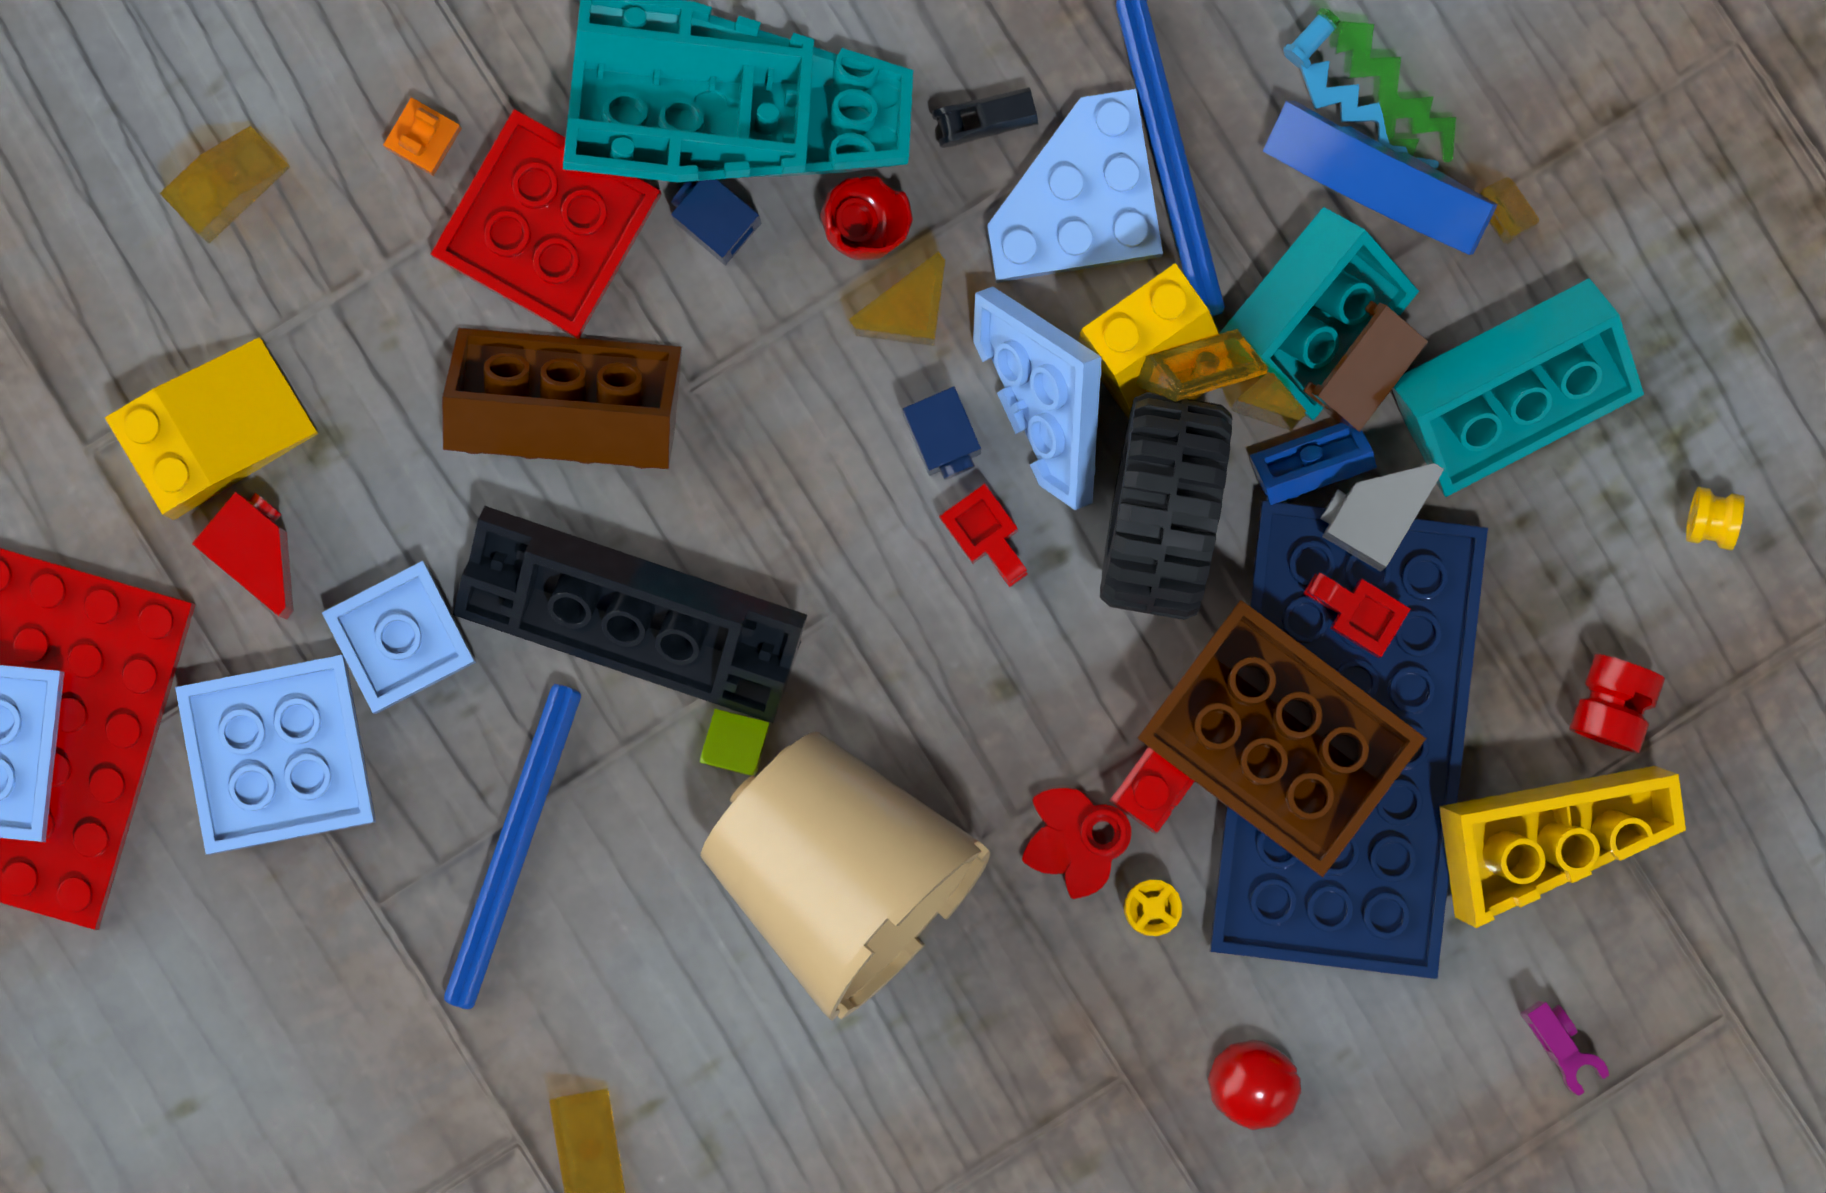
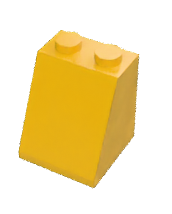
M1176 263L1083 327L1078 342L1102 357L1100 380L1128 419L1133 400L1136 396L1151 392L1196 400L1234 373L1209 309Z

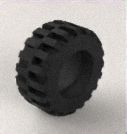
M1146 392L1134 398L1116 479L1102 567L1100 599L1109 607L1182 620L1193 617L1199 612L1216 542L1230 455L1233 418L1223 405Z

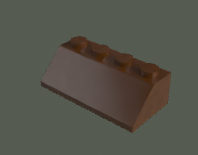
M458 328L442 396L443 450L466 452L469 454L483 453L518 456L526 459L541 458L576 461L583 464L623 465L641 469H669L675 433L682 347L579 338L578 340L575 337Z

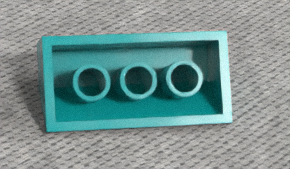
M1590 278L1404 373L1392 388L1402 418L1426 464L1435 463L1444 468L1436 483L1445 498L1644 395L1620 315Z

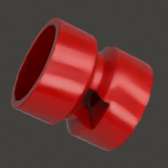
M1595 654L1585 681V685L1591 692L1590 696L1578 701L1569 730L1619 750L1636 754L1640 753L1649 727V722L1643 715L1645 710L1656 707L1665 677L1628 661L1607 655Z

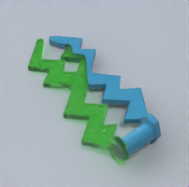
M1320 8L1316 12L1317 17L1296 40L1284 47L1285 57L1301 69L1315 110L1340 103L1341 123L1373 121L1378 125L1379 143L1395 152H1407L1413 156L1420 138L1394 139L1396 119L1411 118V135L1440 132L1442 159L1445 163L1453 160L1456 117L1429 118L1434 96L1402 99L1398 96L1401 57L1370 58L1374 24L1341 21L1329 9ZM1331 33L1338 34L1335 54L1352 50L1349 79L1379 77L1377 103L1358 107L1359 84L1326 87L1330 61L1311 64L1309 58ZM1415 157L1435 169L1439 166L1436 160Z

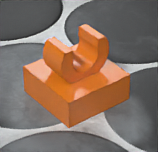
M411 97L383 146L388 151L434 176L462 128L458 123Z

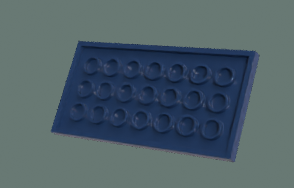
M1262 501L1249 606L1427 739L1324 877L1319 876L1226 806L1209 952L1438 979L1449 881L1439 806L1457 803L1488 528L1414 519L1387 567L1379 571L1322 537L1329 526L1327 522L1320 519L1326 508L1286 503L1270 505L1268 501ZM1320 572L1350 592L1353 591L1360 579H1364L1411 609L1381 658L1375 657L1330 629L1338 613L1303 594L1314 574L1318 575Z

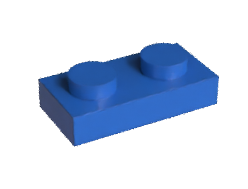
M1343 423L1250 455L1254 473L1270 505L1298 497L1301 494L1377 468L1373 450L1362 429L1359 432Z

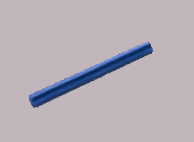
M1117 0L1116 10L1183 273L1209 309L1211 316L1214 317L1223 313L1225 306L1147 0Z
M554 684L550 689L444 995V1000L453 1006L471 1009L475 1005L581 699V694L576 689L561 684Z

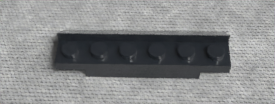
M484 506L477 521L469 561L461 576L453 613L454 616L770 723L774 722L801 644L800 639L807 619V614L488 506Z

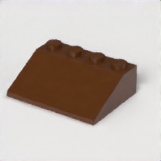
M1242 600L1235 605L1137 737L1138 740L1321 877H1324L1427 739Z

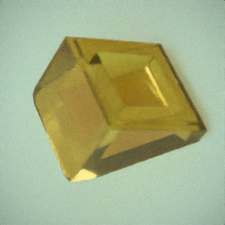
M1509 177L1487 186L1480 193L1482 196L1498 204L1489 223L1503 243H1511L1536 226L1540 221L1514 181Z

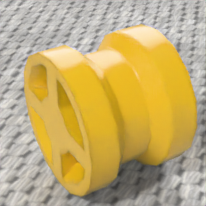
M1697 487L1689 510L1686 541L1698 544L1703 540L1716 542L1720 549L1733 550L1741 529L1744 514V496L1732 493L1725 498L1715 496L1709 488Z
M1150 879L1136 884L1129 890L1124 901V914L1127 922L1135 931L1147 936H1160L1170 932L1177 926L1182 916V902L1179 893L1172 885L1162 880Z

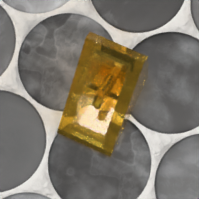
M939 251L852 316L848 321L849 327L854 334L861 337L935 346L945 274V259Z

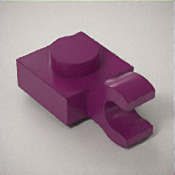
M1537 1001L1520 1013L1550 1059L1559 1067L1564 1084L1570 1092L1578 1096L1585 1092L1576 1078L1578 1069L1584 1065L1592 1066L1600 1079H1605L1609 1076L1608 1068L1601 1058L1593 1054L1577 1051L1579 1049L1571 1037L1577 1034L1578 1031L1559 1004L1551 1009L1547 1002Z

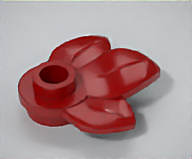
M1054 788L1037 794L1033 797L1032 801L1037 813L1046 826L1041 828L1028 843L1022 856L1023 863L1041 873H1065V883L1071 899H1078L1096 893L1109 879L1112 859L1119 857L1129 846L1132 831L1128 818L1120 809L1107 804L1094 806L1077 789ZM1107 822L1112 826L1114 836L1109 843L1100 844L1094 840L1092 829L1096 823Z

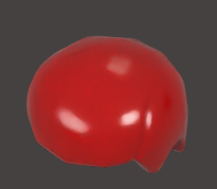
M879 176L844 179L827 194L820 214L829 243L837 251L854 260L881 259L907 238L913 221L909 198L906 193L891 189Z
M1248 1040L1230 1044L1215 1058L1208 1077L1212 1102L1217 1110L1230 1121L1250 1130L1278 1126L1294 1112L1301 1094V1079L1297 1074V1067L1291 1059L1277 1048L1260 1040Z

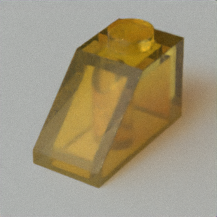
M250 125L199 155L159 194L210 244L280 178L290 166Z

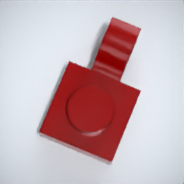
M985 483L939 516L943 525L972 564L987 555L1009 588L1028 575L1026 567L1006 542L1007 539L1018 532V528Z
M1319 572L1318 575L1314 574L1303 592L1312 600L1338 613L1330 629L1377 658L1383 656L1411 610L1364 579H1360L1353 591L1350 592Z

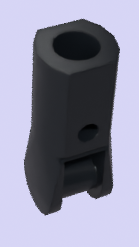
M1030 87L979 100L949 105L932 111V117L934 120H939L943 138L939 139L941 148L953 147L1038 124L1037 112ZM976 111L980 128L965 131L961 115Z

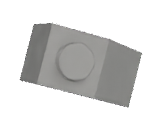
M1433 463L1357 482L1351 487L1348 494L1337 490L1320 518L1329 524L1322 537L1377 570L1382 571L1387 567L1444 468Z

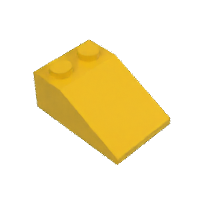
M260 337L151 389L105 417L160 512L172 520L179 518L319 434Z

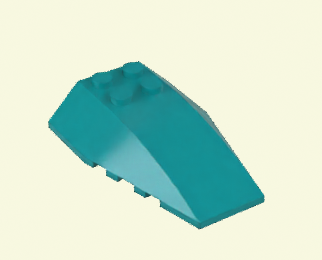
M580 0L563 169L669 182H689L727 178L843 173L908 164L914 70L845 48H841L838 54L814 47L813 38L793 33L791 39L762 31L760 30L761 22L738 16L737 21L734 22L711 15V6L695 1Z

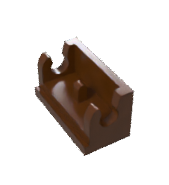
M1372 300L1364 309L1372 319L1322 385L1317 384L1316 386L1309 382L1303 389L1304 393L1322 407L1332 418L1359 432L1428 342L1387 305L1382 303L1377 305Z

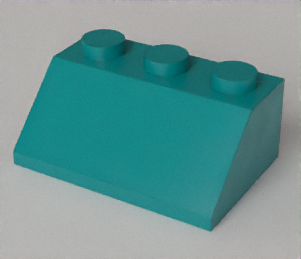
M1323 207L1222 329L1219 336L1222 343L1249 371L1302 414L1314 421L1323 408L1305 394L1303 389L1309 382L1316 386L1317 384L1322 385L1372 319L1364 310L1369 302L1372 300L1377 305L1379 303L1385 304L1400 316L1419 293V290L1364 228Z

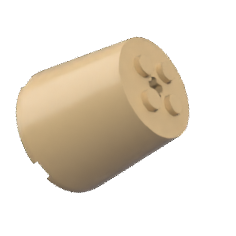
M812 732L792 745L785 747L756 777L752 775L747 778L731 796L730 801L732 804L712 829L701 851V858L820 1010L831 1021L836 1016L843 1019L854 1012L908 964L925 946L917 938L938 913L944 919H948L981 876L990 858V851L980 841L820 732Z

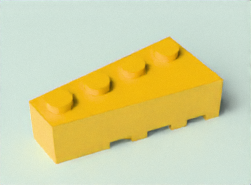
M1657 766L1439 806L1455 918L1475 928L1495 920L1494 916L1515 906L1521 908L1540 899L1541 894L1567 882L1574 883L1592 875L1591 871L1616 859L1619 861L1624 860L1686 831L1679 774Z

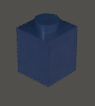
M717 179L686 182L671 202L677 207L671 214L674 223L725 266L762 224L760 216Z
M955 386L902 408L903 417L929 476L941 472L944 480L975 467L972 458L981 454V447Z

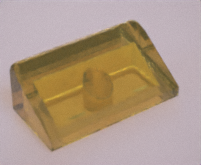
M1234 329L1146 356L1137 378V384L1147 391L1165 396V398L1177 402L1264 375L1269 368L1238 329Z
M1269 372L1266 373L1237 398L1231 407L1233 412L1290 431L1297 427L1306 416V410L1273 372L1271 374Z
M604 1088L550 1098V1109L564 1193H626L609 1089Z

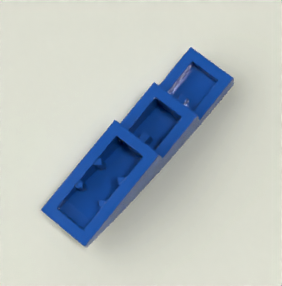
M1297 101L1285 102L1263 149V152L1340 194L1468 255L1474 254L1498 205L1407 152H1395L1351 126L1341 127Z

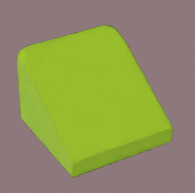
M714 709L699 763L756 777L770 723Z

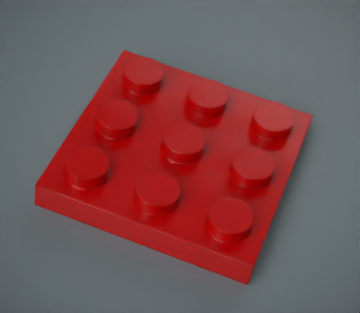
M513 109L430 255L446 266L579 340L662 193L659 189L635 177L563 169L566 137Z

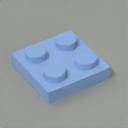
M424 561L322 612L374 714L476 663Z

